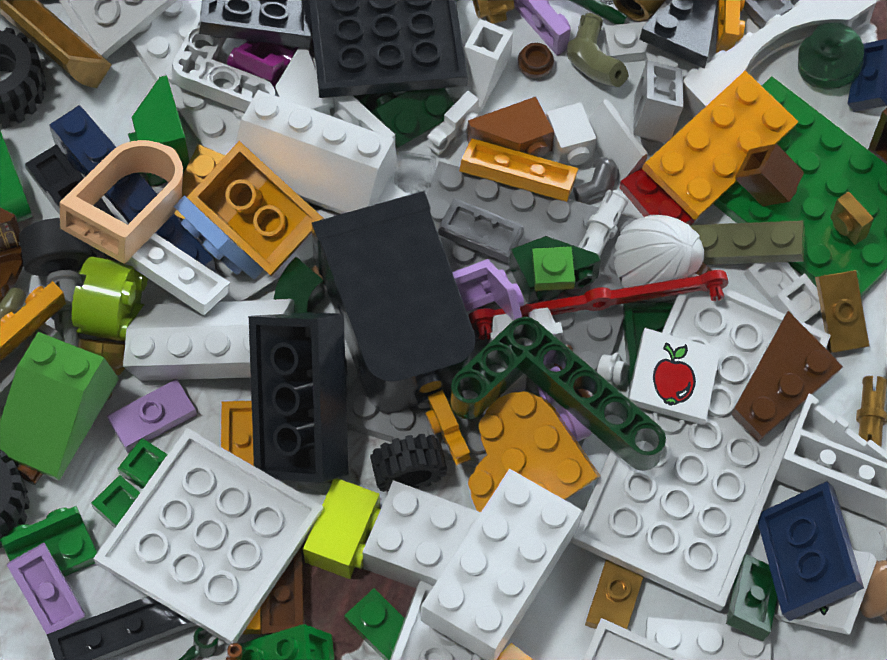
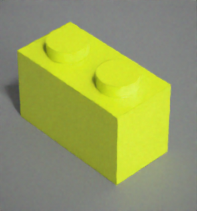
M337 478L333 480L322 504L324 510L310 531L303 547L305 563L350 579L355 567L359 569L363 567L362 552L381 510L380 494Z

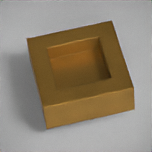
M850 192L837 199L830 217L837 231L843 236H847L855 245L867 237L874 220Z

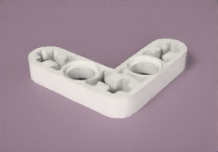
M199 12L173 60L171 74L173 82L185 90L246 112L253 99L252 97L255 96L258 90L275 96L274 86L269 81L215 61L227 38H214L210 35L199 34ZM197 40H205L212 47L207 50H201L196 48L193 43ZM191 60L195 62V70H191L189 73L183 72L188 70ZM223 78L229 80L233 86L228 89H222L213 82ZM240 86L244 87L242 88L241 94L238 93Z

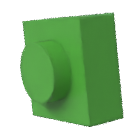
M572 247L532 249L535 291L574 289L575 275Z

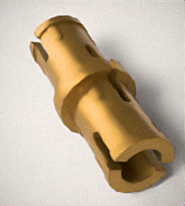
M866 376L862 379L861 408L856 413V421L860 423L858 435L865 441L872 440L881 447L883 425L887 424V412L884 411L887 379L877 376L876 391H873V376Z

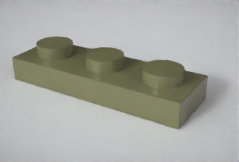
M803 221L689 225L699 234V239L704 249V260L702 263L706 265L804 262L805 227Z

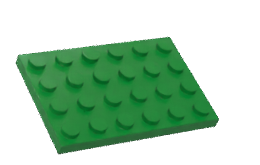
M771 76L762 87L799 121L777 143L804 172L797 186V192L790 202L762 206L737 181L713 205L736 223L803 221L805 227L804 262H788V264L801 275L805 273L816 287L815 277L856 270L862 298L887 272V164ZM847 192H850L874 218L867 237L856 245L847 236H843L837 231L833 220L830 218L837 199Z

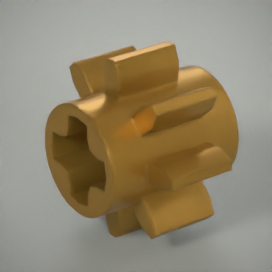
M472 0L477 17H486L487 22L492 24L507 21L506 12L514 10V0Z

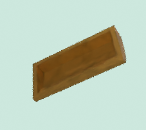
M0 0V14L76 81L88 87L98 88L112 65L38 0Z

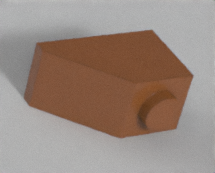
M536 96L468 120V143L473 138L540 158L552 151L554 130Z

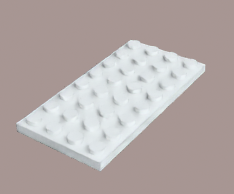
M694 273V274H692V275H690V276H688V277H694V276H699V275H697V274ZM726 287L722 289L725 296L724 299L718 301L716 297L715 302L711 301L709 292L696 291L678 294L661 332L721 349L706 422L704 425L640 408L665 432L666 443L659 463L651 470H636L610 449L600 472V477L597 479L581 516L579 528L570 542L717 611H721L725 606L804 405L803 403L759 442L731 415L734 406L786 314ZM799 321L826 348L831 335ZM646 441L636 443L638 448L643 451L654 450V447Z

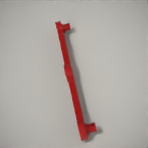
M712 270L700 276L616 290L605 287L594 288L580 296L520 306L522 317H528L529 312L541 308H549L552 315L582 310L600 311L612 305L696 291L709 292L711 301L715 302L716 297L718 301L724 299L725 296L722 289L729 282L724 270ZM478 309L468 315L473 330H478L479 339L485 340V332L487 340L490 339L493 317L506 314L502 309Z

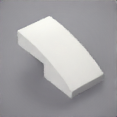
M788 262L755 263L744 272V275L755 288L781 313L786 314L789 311L797 320L805 322L821 310L816 286L805 273L799 277Z

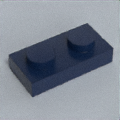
M887 39L863 43L858 46L847 102L854 112L887 106Z

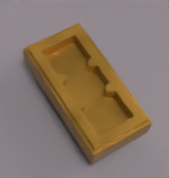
M856 270L815 277L824 330L831 335L827 344L828 351L834 353L869 347Z
M606 559L585 626L596 629L600 619L603 618L627 629L644 576Z

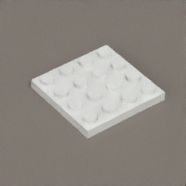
M186 428L93 559L96 565L230 645L236 643L310 534L314 523L324 508L307 496Z

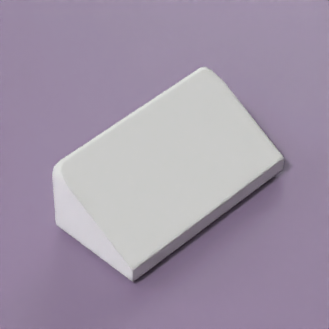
M607 99L603 100L589 118L596 136L595 149L601 157H607L616 163L618 168L616 179L621 182V180L643 167L648 152L637 137L633 135V132L612 103Z

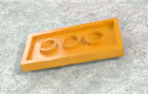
M745 70L644 163L642 169L696 221L737 182L735 177L749 149L777 144L799 121Z

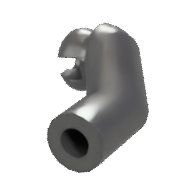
M600 157L594 162L593 167H595L592 180L573 188L576 201L587 203L605 196L608 190L612 191L618 175L617 165L612 159Z

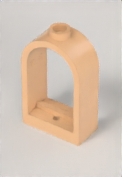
M138 140L118 146L60 201V229L125 264L177 210L174 206L182 198L183 166L179 155L173 148L153 141ZM132 173H152L162 177L169 183L128 225L93 206L118 180Z

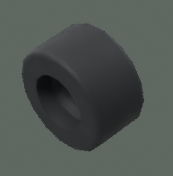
M60 218L45 219L32 223L19 233L24 270L31 275L48 276L50 273L60 270L76 272L81 270L89 257H92L91 245L60 229Z

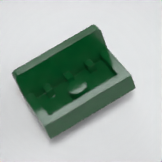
M446 88L403 91L398 95H395L394 92H389L374 100L376 107L370 110V112L395 134V147L399 148L443 122L444 114L454 103Z

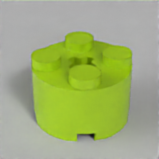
M89 257L79 273L86 275L83 287L75 286L73 294V327L79 328L76 331L77 333L124 342L128 326L145 305L141 303L142 291L147 286L148 278L126 263Z

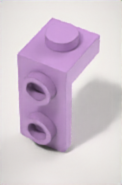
M488 259L452 272L466 311L495 301L513 321L522 317L520 306L524 305V299L519 286L516 283L511 284L503 269L498 270Z

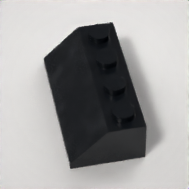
M307 312L248 316L254 466L280 480L325 483L348 475L344 314Z

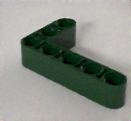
M520 317L512 321L459 371L452 380L450 405L455 415L460 418L474 419L480 416L517 379L525 374L631 467L642 471L651 470L657 466L661 459L666 443L664 430L533 318ZM519 338H527L531 340L533 344L523 346L518 344L515 340ZM550 363L558 364L563 370L557 372L550 371L545 365ZM500 364L506 370L503 372H493L488 366ZM578 389H586L593 394V396L589 398H583L578 396L575 393V391ZM471 390L477 393L478 397L465 399L459 393ZM617 415L624 422L622 424H612L605 417ZM646 441L654 447V450L643 451L638 448L636 443Z

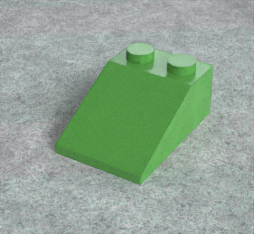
M40 332L36 334L17 366L0 420V449L8 455L11 461L13 460L18 464L60 481L119 381L118 376L106 359Z

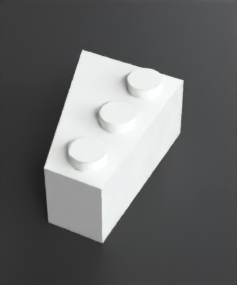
M809 393L775 480L802 491L809 490L828 481L835 489L840 506L887 524V452L872 440L867 442L849 429L847 421L840 416L836 419L818 405L819 400Z

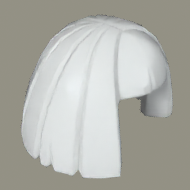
M649 215L634 220L620 232L621 235L617 238L615 244L617 251L614 253L616 257L614 266L618 278H622L621 284L624 288L687 278L699 270L704 260V249L699 239V234L685 222L665 215ZM677 295L648 299L643 301L666 302L675 298Z

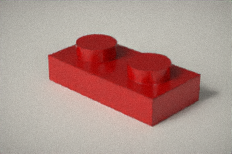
M642 168L621 180L619 188L643 217L665 215L679 219L688 225H692L695 222Z

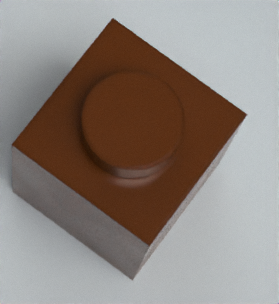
M777 144L749 149L735 179L762 206L790 202L797 192V186L804 172Z

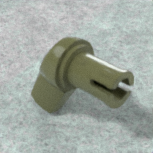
M593 13L581 15L577 35L567 44L566 52L568 59L578 70L592 80L613 87L622 86L629 77L626 66L620 60L604 54L597 46L603 20Z

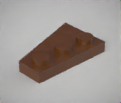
M788 311L734 406L731 415L759 442L806 401L809 393L811 395L815 394L838 374L843 366Z

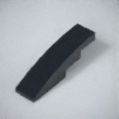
M57 144L25 163L26 170L60 215V201L84 179L80 171H76ZM102 198L93 205L115 218ZM91 246L92 257L118 261Z

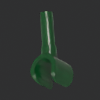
M199 627L193 636V646L179 660H196L198 657L207 658L213 656L217 651L218 637L209 645L201 644L199 641L206 637L208 631Z

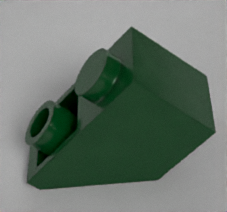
M544 236L512 248L510 251L509 268L527 304H532L537 301L553 300L561 292L569 290L535 291L532 249L572 247L575 275L574 287L576 289L585 288L598 278L601 264L599 255Z

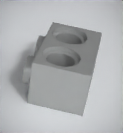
M647 60L634 94L633 135L639 136L648 142L659 141L667 143L673 136L683 109L682 69Z

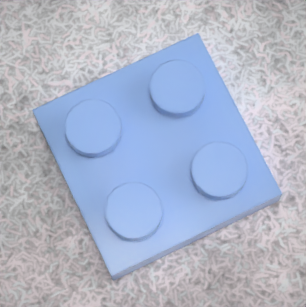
M185 195L176 203L174 207L185 217L180 222L181 225L194 237H199L203 242L202 245L215 258L221 259L236 275L243 270L255 280L264 270Z

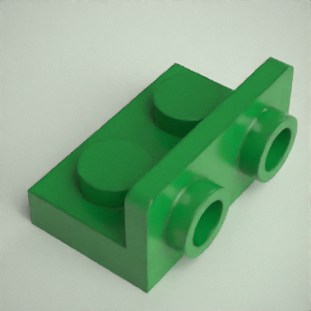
M77 506L56 509L50 512L46 519L32 525L23 524L9 531L7 536L0 539L9 561L45 543L64 577L95 564L93 558L97 551Z

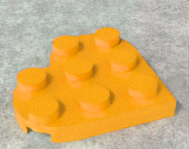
M525 391L506 394L499 397L486 410L484 417L479 422L481 441L487 455L476 466L474 473L468 480L471 498L476 510L482 512L509 469L564 500H567L600 477V474L557 410L541 396Z

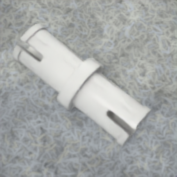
M611 190L606 191L595 215L590 216L587 222L588 229L578 247L597 253L599 257L601 256L608 240L615 236L618 220L629 202L623 193L617 190H613V192Z

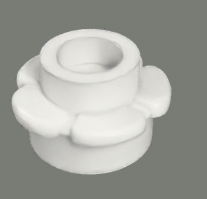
M614 353L612 356L604 354L599 361L597 373L617 388L618 385H624L627 379L628 364L623 362L619 353Z

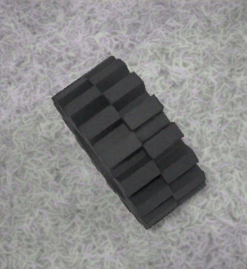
M419 434L415 438H413V435H407L403 440L395 438L392 439L391 444L385 442L380 445L381 448H375L372 451L373 454H370L376 485L382 492L387 491L388 493L393 480L418 490L420 486L429 487L432 485L431 482L442 480L441 477H445L448 471L441 441L438 437L435 438V435L426 437L425 434Z

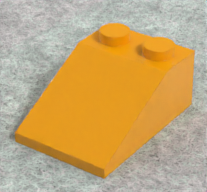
M240 141L235 144L187 197L270 276L281 267L312 233V222L324 219Z

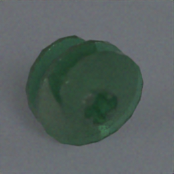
M842 23L819 25L812 35L804 39L798 50V72L802 79L812 87L823 90L840 89L851 84L859 76L863 67L864 45L860 36L851 27Z

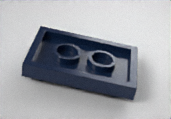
M828 481L761 512L758 525L782 615L788 621H792L864 589L834 487Z

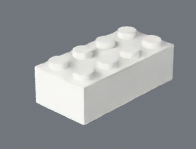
M509 469L422 603L421 622L485 660H497L579 528L582 510Z
M393 480L362 552L363 568L417 588L420 580L434 586L481 512Z

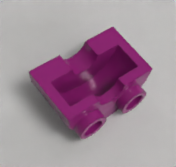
M247 41L231 51L227 65L269 81L276 90V84L299 47L290 48L280 44L252 43Z

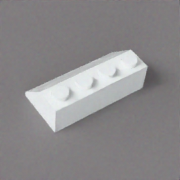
M260 90L257 91L241 118L236 143L240 141L304 201L339 214L375 205L398 164L395 139Z
M292 299L218 302L205 315H202L186 303L144 305L126 330L123 367L140 381L250 378L248 316L294 313V301Z

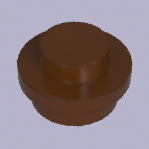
M530 43L518 55V67L528 77L541 78L548 75L553 69V54L542 43Z

